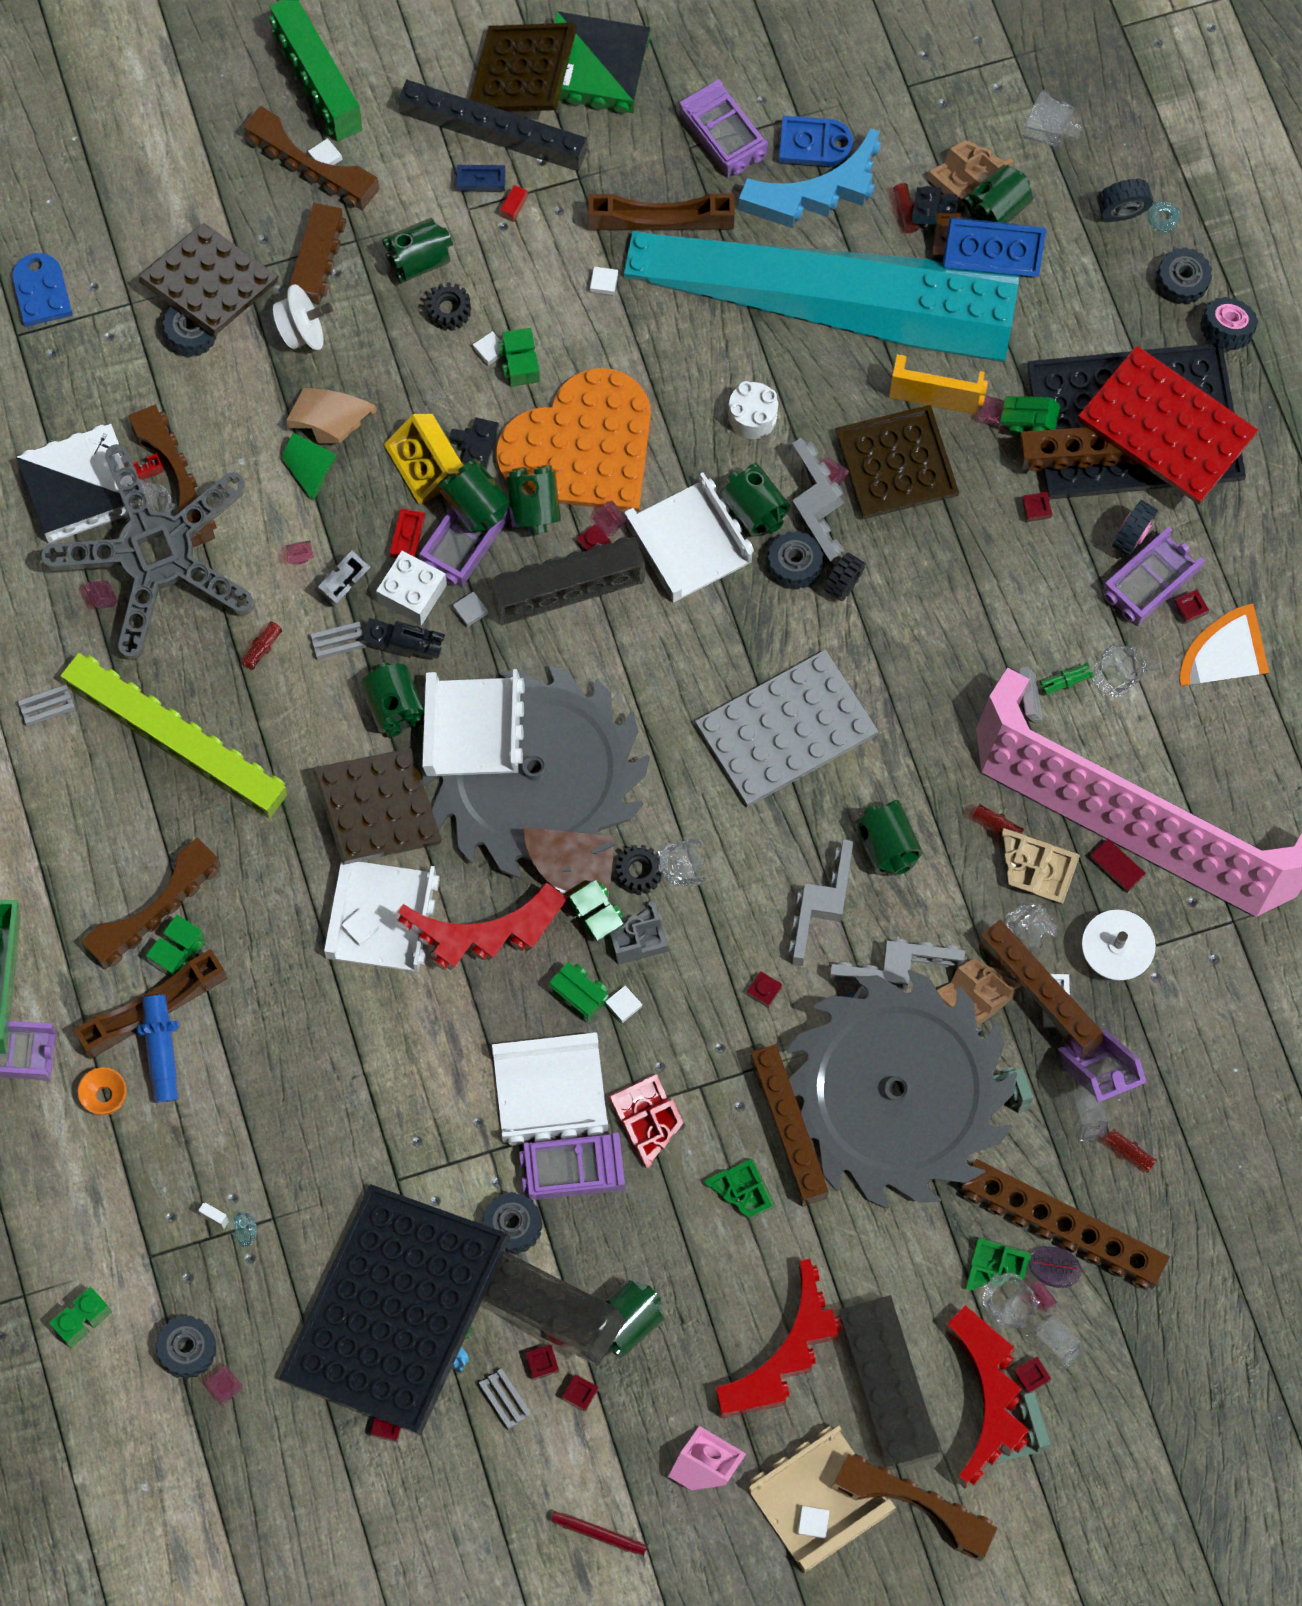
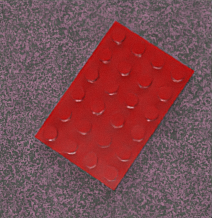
M1138 346L1133 349L1079 414L1077 419L1198 505L1201 504L1258 432V429Z

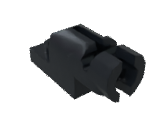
M369 618L362 644L410 658L412 654H416L426 658L438 659L442 649L440 646L445 638V634L433 630L429 631L426 628L400 621H395L394 625Z

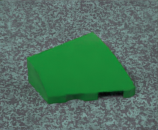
M293 433L283 452L282 461L292 471L296 481L307 492L309 499L314 500L324 485V478L337 457L336 454Z
M752 1158L730 1170H724L705 1180L707 1186L714 1189L725 1200L736 1206L748 1218L760 1215L776 1207Z
M977 1237L965 1289L974 1290V1288L989 1285L996 1286L1004 1282L1024 1280L1031 1253L1028 1250Z

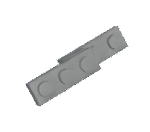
M799 438L792 444L817 484L799 495L793 502L828 559L837 566L839 560L843 557L841 553L844 550L837 539L832 540L829 535L831 529L822 518L844 504L841 495L844 493L836 482H831L828 477L831 472L823 461L820 463L816 458V455L819 453L812 442L807 443L802 438Z
M843 840L842 848H836L834 863H839L838 872H833L831 887L805 883L804 892L798 891L796 906L801 907L800 916L794 917L792 931L797 932L796 941L791 940L789 956H794L792 965L803 966L810 917L841 922L853 841Z
M893 939L886 943L883 970H878V967L871 965L859 968L852 967V964L847 962H838L837 965H831L829 981L862 985L856 979L857 976L879 975L899 989L907 991L909 985V974L907 971L911 968V962L960 967L964 962L965 950H959V947L946 945L944 948L933 947V944L928 942H919L917 945L909 944L903 939Z

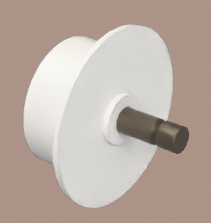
M291 285L288 289V298L273 305L274 319L279 333L285 343L292 349L308 344L314 350L322 348L323 332L319 317L333 312L332 305L326 303L322 307L314 308L306 293L298 285Z
M1110 910L1097 915L1087 925L1082 938V950L1089 966L1099 975L1112 980H1129L1142 974L1151 964L1155 954V938L1151 928L1138 915L1125 910Z

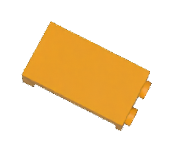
M897 354L889 398L975 415L978 406L983 407L988 381L983 380L985 372L980 371L978 382L973 383L905 370L907 356Z

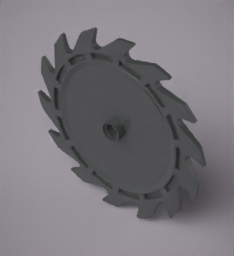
M552 665L549 666L554 682L550 685H546L527 673L517 670L520 678L524 679L525 691L520 694V701H523L524 716L520 717V725H523V740H519V748H522L523 763H518V773L427 776L424 771L422 778L424 786L438 778L443 780L432 808L437 829L440 830L448 817H455L458 848L471 863H474L476 847L484 845L502 872L519 879L521 875L516 861L519 858H525L532 862L525 844L524 827L598 834L601 830L630 821L643 806L642 801L632 803L621 801L646 776L650 756L646 755L634 763L627 761L638 734L634 712L631 711L623 724L616 725L613 721L611 693L598 679L595 682L594 695L586 697L568 671ZM500 671V675L503 678L513 677V671ZM533 768H541L536 774L529 773ZM608 841L589 853L598 854L615 846V842ZM567 866L561 871L571 872V868Z
M910 969L907 971L913 984V990L910 993L904 992L879 975L857 976L856 979L868 989V997L858 999L830 996L813 1005L814 1009L830 1013L831 1021L798 1034L787 1049V1053L806 1051L809 1055L808 1060L789 1078L795 1097L800 1095L804 1098L801 1115L810 1140L816 1138L820 1142L823 1175L837 1191H840L841 1174L844 1170H849L867 1199L886 1208L890 1207L884 1193V1188L888 1184L919 1203L941 1202V1198L929 1188L930 1180L939 1179L967 1183L985 1173V1170L968 1165L966 1162L967 1156L1001 1144L1013 1127L1011 1124L993 1127L990 1124V1118L1014 1094L1017 1078L1016 1072H1013L1000 1082L994 1078V1072L1004 1046L999 1023L995 1022L987 1038H980L977 1030L974 1001L961 986H957L956 1004L953 1007H948L930 978ZM897 1081H901L905 1086V1091L901 1096H896L892 1089Z

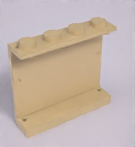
M831 1426L827 1427L818 1434L820 1439L813 1444H810L809 1441L805 1442L795 1450L797 1454L788 1460L786 1456L773 1465L774 1470L769 1474L765 1475L762 1472L750 1480L752 1485L749 1486V1493L803 1573L812 1569L893 1513L896 1509L890 1499L886 1500L885 1497L866 1498L855 1501L831 1489L847 1455L853 1456L855 1454L840 1433V1426H837L835 1429H832ZM802 1506L830 1510L825 1539L798 1535Z

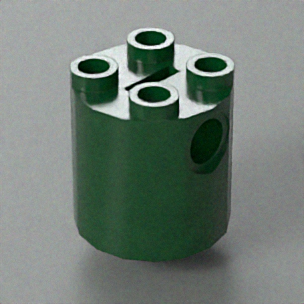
M1003 164L964 196L962 202L971 214L969 219L1008 223L1033 202V193L1030 188L1029 179L1023 172Z
M432 218L382 238L383 245L388 252L385 253L386 259L390 267H396L395 274L400 284L450 263L448 247L453 246L451 236L446 227L443 228L437 225Z
M474 458L457 470L460 474L459 476L455 473L438 486L441 489L442 495L470 531L489 530L504 519L510 500L482 463Z
M757 462L749 465L741 473L735 471L726 479L728 484L719 494L751 536L772 534L783 526V518L789 512L791 506Z
M552 465L537 466L533 471H527V467L513 468L512 471H508L509 475H506L512 526H527L528 534H541L547 532V524L561 521L556 472L552 470ZM528 481L535 483L536 491L529 488Z
M388 662L380 663L371 669V673L361 680V689L379 732L386 733L388 737H395L401 734L405 728L410 726L417 727L424 723L423 716L425 715V710L406 665H390Z
M891 801L881 808L873 805L863 811L865 816L855 821L854 824L876 873H893L894 876H898L910 871L921 857L923 851L900 801Z
M628 1279L588 1315L585 1323L594 1333L597 1331L602 1337L600 1339L602 1345L621 1359L664 1321L661 1313V1298L649 1285Z

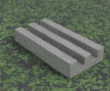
M360 622L311 634L317 660L366 648V645L362 644L363 632ZM358 638H359V641H357V642H353V643L341 645V646H338V647H334V648H330V649H326V650H322V651H320V649H319V648H322V647H326V646H330V645H337V644L344 643V642H346V641H350V640H354V639H358Z
M1028 666L1019 668V674L1030 679L1023 695L1025 715L1034 723L1043 721L1036 674Z
M67 684L18 701L27 726L76 710ZM66 701L68 702V704L51 709L49 711L29 717L28 715L40 710L51 708L54 705Z
M502 1368L495 1374L490 1375L486 1380L479 1382L480 1387L508 1430L531 1415V1412ZM497 1379H502L523 1412L521 1415L518 1414L497 1382ZM491 1383L513 1415L514 1419L512 1421L508 1419L488 1388V1385Z

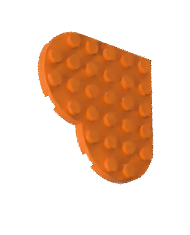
M596 368L574 375L559 389L555 396L553 407L535 408L523 412L511 420L504 428L497 445V463L501 476L506 480V475H509L508 471H512L513 468L527 467V471H533L537 466L552 465V470L556 472L559 504L623 511L634 508L636 512H639L651 420L650 403L645 391L632 377L614 369ZM528 481L529 488L536 491L535 483Z

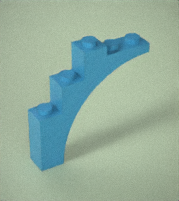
M870 128L861 146L847 161L820 177L786 184L760 182L747 178L739 197L738 210L793 228L795 221L801 220L804 209L828 217L831 209H836L839 198L864 206L866 198L871 199L875 184H872L873 174H871L874 161H871L873 154L878 155L882 144L881 141H878L879 131Z

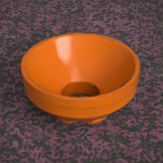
M101 1067L89 1071L81 1079L78 1086V1097L82 1106L95 1115L105 1116L116 1112L121 1108L126 1099L127 1088L123 1077L117 1071L110 1068ZM103 1088H108L112 1091V1097L107 1102H100L97 1099V1093Z

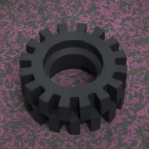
M447 283V287L439 284V289L437 290L434 287L432 294L429 293L427 296L428 300H426L427 314L430 322H435V327L438 329L442 325V329L447 331V326L451 327V331L455 330V325H458L460 329L463 327V322L467 323L469 321L468 316H471L470 296L468 293L466 294V290L463 287L459 289V285L456 283L454 287H451V283ZM452 300L458 304V309L453 313H444L439 308L440 304L444 301Z
M847 552L839 560L838 565L834 567V571L826 582L824 591L843 601L859 581L866 563Z
M632 845L631 850L626 848L624 854L621 853L619 860L616 862L617 881L621 883V887L624 890L627 888L628 893L633 894V891L637 892V895H641V892L644 891L648 894L650 889L655 890L662 876V860L660 861L659 854H655L654 849L651 847L649 850L646 849V845H641V848H637V845ZM641 861L648 865L649 873L646 877L639 879L630 874L629 868L634 862Z

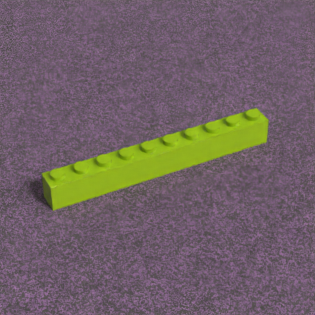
M78 653L61 674L63 684H67L69 689L268 819L272 817L287 797L285 783L280 778L274 775L272 777L264 773V769L255 762L248 763L237 750L233 748L228 750L222 746L223 743L213 735L208 737L202 733V729L197 724L191 721L188 724L181 719L182 716L174 709L169 708L167 710L160 706L161 702L154 696L148 695L147 697L140 693V688L130 681L125 683L120 680V676L110 668L105 670L100 667V663L90 655L85 657Z

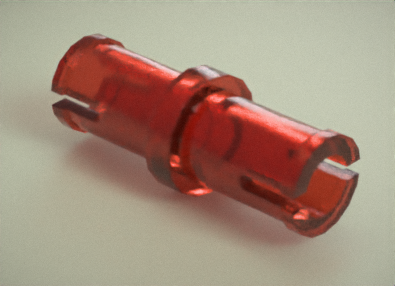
M897 184L893 187L898 203L897 212L901 215L905 233H915L920 230L919 224L912 223L914 202L911 200L908 184Z
M270 621L261 635L254 638L252 647L241 659V663L248 669L254 670L262 657L271 651V645L283 632L282 628L277 623Z
M981 803L972 818L991 827V831L994 833L998 831L1003 834V828L1020 834L1024 831L1023 827L1021 828L1004 818V814L1001 813L999 815Z
M1115 1128L1112 1129L1104 1140L1105 1143L1123 1155L1122 1158L1126 1161L1127 1159L1131 1160L1145 1170L1146 1173L1149 1172L1157 1161L1156 1158L1138 1147L1139 1143L1135 1140L1133 1142L1116 1131Z

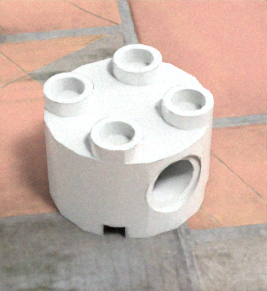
M742 382L734 390L729 401L728 420L733 431L743 438L753 440L772 432L776 425L778 412L776 392L762 383Z

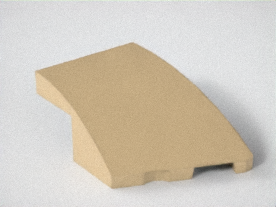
M1003 828L1002 833L1005 841V858L1008 866L1009 885L1063 904L1080 855Z

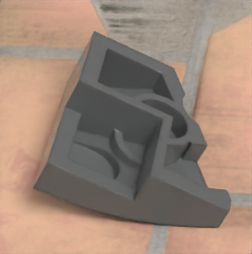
M655 900L649 902L648 908L638 916L636 914L628 918L626 924L610 932L618 964L669 951Z

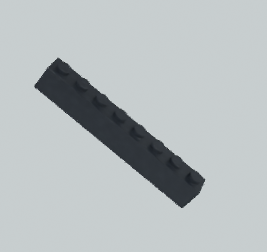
M406 79L398 97L399 114L579 172L587 153V137Z

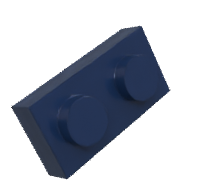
M457 165V191H505V165Z

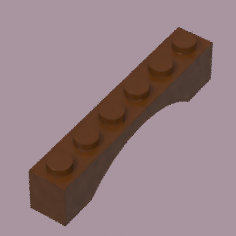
M262 106L258 107L243 126L245 139L251 146H258L265 150L266 154L271 158H278L283 161L290 170H297L304 174L307 180L312 183L317 182L329 194L338 195L351 207L356 206L363 211L379 191L378 177L360 166L330 165L307 156L288 138L282 127L280 117Z
M734 193L708 194L700 198L674 203H647L622 198L615 194H588L589 230L734 229Z
M155 404L130 414L128 417L140 446L154 454L157 453L158 457L171 468L176 476L180 489L178 514L201 494L197 495L194 489L198 485L193 474H187L185 467L188 466L183 452L178 454L176 446L179 444L174 432L169 433L166 428L169 422L165 412L159 413ZM197 512L191 513L188 516V521L190 523H197L201 520L202 516ZM214 520L191 538L193 548L215 539L213 530L217 527Z
M197 837L178 854L172 879L153 904L128 919L100 924L81 941L84 949L105 970L110 966L114 967L122 960V955L128 949L136 948L148 931L153 932L160 926L161 920L168 913L170 915L175 913L187 896L192 897L200 889V885L206 879L210 880L217 875L221 867L218 857Z
M1001 919L980 934L979 947L996 966L1010 974L1032 995L1051 1019L1065 1043L1080 1059H1083L1101 1045L1103 1031Z
M212 949L189 961L175 975L151 992L121 1008L92 1018L75 1028L74 1032L89 1058L93 1059L137 1033L136 1026L144 1024L143 997L166 995L169 1014L227 980L226 973Z
M771 1045L751 1052L750 1061L776 1124L802 1207L827 1199L829 1190L777 1045Z
M853 1454V1456L847 1455L831 1489L855 1501L866 1498L885 1497L915 1505L940 1524L949 1536L955 1550L979 1562L985 1558L998 1528L992 1525V1520L982 1515L975 1517L967 1513L968 1509L958 1503L951 1505L943 1501V1497L934 1491L928 1490L926 1493L918 1489V1484L906 1478L900 1480L892 1476L893 1472L885 1467L878 1466V1468H875L868 1464L866 1458L858 1454Z

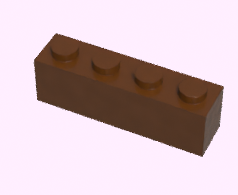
M313 203L290 286L298 285L306 293L311 303L320 305L322 296L325 297L327 295L328 282L326 281L328 275H332L334 270V261L332 259L334 254L339 252L340 240L338 238L340 232L344 233L346 218H343L342 208Z

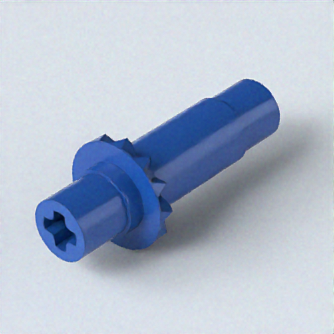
M166 995L143 997L144 1024L138 1025L136 1028L137 1034L145 1035L154 1101L155 1103L178 1100L177 1072L172 1032L179 1028L178 1021H170Z

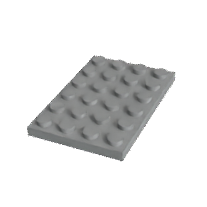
M826 650L695 721V726L746 807L753 805L872 739L879 732Z

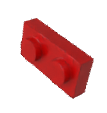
M400 509L390 550L391 558H398L401 551L416 558L425 521V513Z

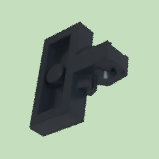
M917 187L912 223L937 224L939 213H957L958 196L953 194L943 195L941 187Z
M475 417L472 429L465 428V431L451 429L449 436L450 444L459 445L460 450L465 451L463 465L475 458L487 470L499 422Z

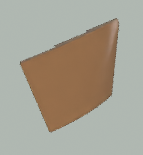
M965 140L950 148L945 163L930 170L926 179L934 186L941 187V191L944 194L957 195L958 206L962 207L964 205L962 202L964 196L1001 165L1012 166L1014 160L1011 158L1003 160L993 156V151L981 148Z
M303 388L286 421L289 428H312L318 443H341L348 437L350 432L356 430L361 425L360 420L369 413L373 415L377 409L375 405L344 393L316 388Z
M972 959L958 967L951 983L937 991L946 1005L953 1007L956 1004L957 986H961L974 1001L977 1026H979L1004 1007L1024 987L1018 981L1003 976L1002 970L989 967L981 961Z

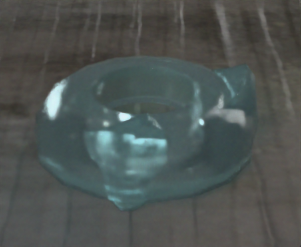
M1158 200L1150 209L1148 218L1152 227L1164 232L1170 231L1178 225L1181 214L1180 209L1172 203ZM1167 210L1171 213V218L1162 220L1159 218L1158 212Z
M239 1212L234 1218L235 1234L241 1246L245 1247L252 1245L255 1241L257 1228L251 1214Z

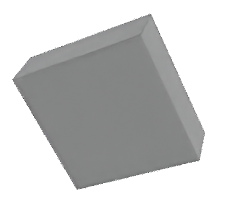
M474 592L453 604V609L467 627L488 614V610Z

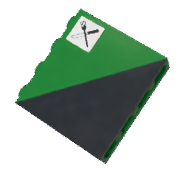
M557 11L554 23L574 22L577 27L559 101L569 102L572 105L592 106L595 109L615 110L618 113L634 114L635 97L646 48H649L650 27Z

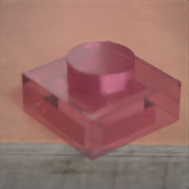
M986 395L979 421L1003 427L1000 421L1002 411H1004L1005 400Z
M827 456L824 463L831 472L828 477L832 483L836 482L840 486L849 470Z
M613 501L606 502L593 517L607 537L613 536L627 520Z
M310 540L286 545L289 563L302 564L314 558Z
M89 581L84 586L94 608L114 607L118 603L108 581Z
M1041 1280L1033 1285L1029 1291L1032 1294L1030 1299L1037 1309L1040 1310L1042 1308L1047 1313L1055 1307L1057 1301Z
M227 1365L205 1382L222 1405L244 1388Z

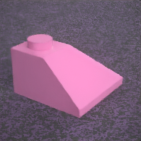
M699 1426L681 1451L668 1477L691 1491L724 1486L728 1483L746 1453Z

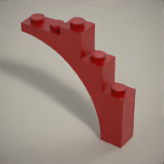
M545 883L518 910L499 919L477 924H453L438 921L412 910L405 904H402L393 916L398 919L396 922L402 928L408 931L412 929L418 934L417 938L428 946H431V944L435 946L429 954L434 958L433 963L443 970H446V968L451 970L458 964L469 947L473 949L471 952L479 959L485 960L486 958L488 961L491 960L508 937L511 939L510 943L521 951L524 949L526 951L530 950L567 900V897L548 883Z
M811 1258L800 1260L799 1263L801 1278L800 1307L793 1328L785 1342L764 1365L753 1373L730 1384L716 1387L721 1418L785 1406L786 1398L790 1397L787 1381L782 1382V1378L811 1373L812 1365L816 1364L813 1348L808 1349V1346L837 1340L838 1332L842 1331L839 1315L834 1316L833 1309L822 1311V1308L825 1307L823 1292H818L816 1282L820 1281L817 1265L812 1266Z
M964 1305L947 1324L946 1332L957 1342L972 1364L978 1378L983 1400L981 1437L974 1454L959 1474L957 1480L966 1489L970 1484L975 1486L985 1474L982 1470L988 1464L993 1466L1003 1454L1000 1450L1009 1457L1014 1451L1020 1453L1029 1442L1026 1439L1029 1430L1007 1411L1008 1409L1012 1412L1020 1403L1021 1399L1019 1396L1022 1388L1000 1370V1368L1003 1371L1006 1370L1013 1362L1014 1358L1012 1355L1015 1347Z

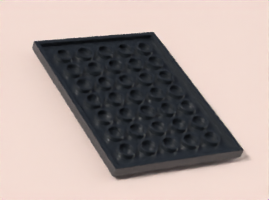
M1211 343L1144 350L1234 412L1223 347L1221 348ZM1132 351L1028 361L1027 369L1032 397H1049L1059 403L1060 409L1056 429L1085 428L1087 426L1077 420L1079 414ZM1091 446L1094 450H1102L1099 446ZM1067 447V448H1066V449H1067L1068 451H1070V452H1076V451H1077V450H1076L1075 448H1073V447ZM1042 449V452L1046 454L1052 453L1049 449ZM1242 453L1218 483L1245 480L1246 473ZM1125 462L1117 463L1113 466L1096 464L1087 468L1079 466H1068L1065 469L1043 468L1049 499L1172 488L1171 485L1141 464Z
M370 1184L279 1380L421 1436L511 1236L506 1232Z

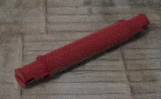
M555 1511L551 1522L557 1523V1525L634 1554L644 1556L648 1546L633 1538L565 1513Z

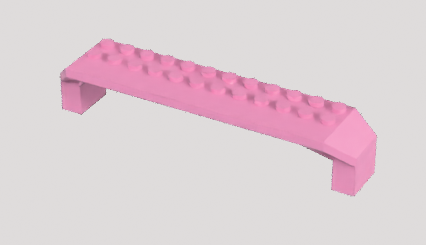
M1009 668L1006 669L990 694L976 727L982 773L1256 917L1298 896L1302 889V833L1294 847L1261 851L1029 729L1019 708L1030 679Z

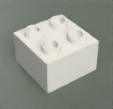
M401 551L376 591L378 603L422 626L447 586L446 574Z

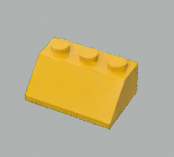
M412 414L384 444L418 504H423L442 494L438 485L455 473L458 476L460 475L457 470L463 464L433 414Z

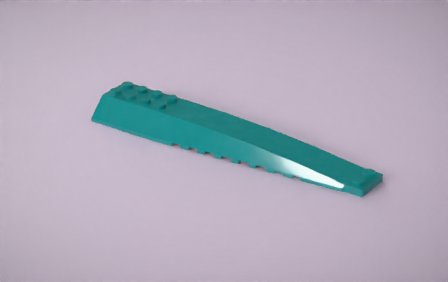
M638 231L632 232L624 271V278L646 281L651 285L702 297V295L712 297L713 300L721 302L731 301L735 302L738 306L746 308L747 306L760 308L762 312L771 313L772 311L784 314L785 317L791 319L797 317L808 320V323L816 325L818 323L832 326L833 329H846L862 336L867 334L878 337V340L1004 363L1008 350L1019 284V275L945 268L942 266V261L923 258L695 239Z

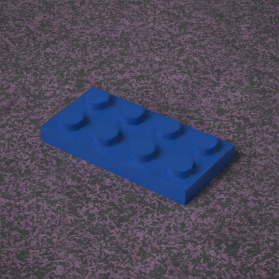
M950 217L942 266L945 268L1039 277L1047 229L1041 226Z

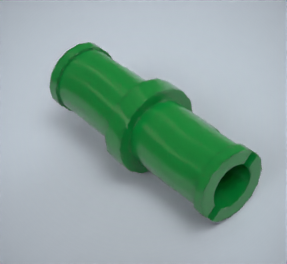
M1084 663L1068 671L1064 669L1058 675L1041 680V688L1047 687L1043 690L1045 696H1048L1053 692L1064 688H1073L1074 684L1093 678L1092 670L1088 671L1091 668L1090 665Z

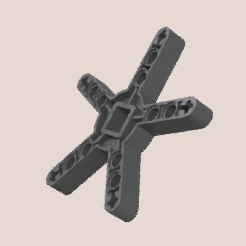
M119 444L108 447L105 453L106 461L131 520L123 528L119 539L55 543L45 546L41 557L47 568L58 571L123 566L128 576L134 580L118 645L121 654L128 660L138 659L143 653L159 588L171 586L179 580L240 616L249 614L254 607L251 594L194 559L191 541L193 536L242 497L245 492V483L242 476L235 472L224 475L174 517L164 512H152L126 448ZM116 453H119L124 468L119 469L114 457ZM129 475L134 478L130 486L121 485V479L124 476ZM229 482L237 483L238 489L230 488ZM220 489H223L224 493L226 492L228 497L227 499H225ZM216 496L221 499L217 507L207 505L211 497ZM137 498L143 500L141 508L132 509L130 507L132 500ZM197 512L201 514L202 517L199 522L190 523L188 521V516L191 513ZM165 535L173 555L147 565L139 544ZM103 548H109L112 551L107 559L98 557L99 551ZM77 550H84L86 552L85 558L81 561L73 559V554ZM65 551H67L69 562H66L65 558L62 557L66 556ZM53 552H56L57 555L60 556L56 558V562H52L50 558H48L52 557ZM203 571L206 573L205 579L196 582L192 579L193 573ZM218 584L227 586V591L222 595H217L213 591L214 587ZM232 592L239 600H243L245 597L248 605H241L239 608L237 601L231 597ZM141 593L150 595L149 601L145 604L137 602V597ZM135 617L144 619L143 625L138 629L130 626L132 619ZM128 632L135 635L134 644L137 649H132L131 653L125 647V645H130L132 637Z

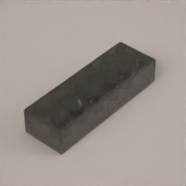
M622 537L612 544H599L585 552H572L565 558L558 560L553 558L535 567L525 566L515 573L499 574L490 580L492 601L502 626L645 582V562L636 537Z
M504 1251L480 1304L596 1366H599L626 1322V1319L617 1308Z
M891 1295L840 1309L838 1315L842 1333L883 1466L893 1470L937 1457L940 1452Z

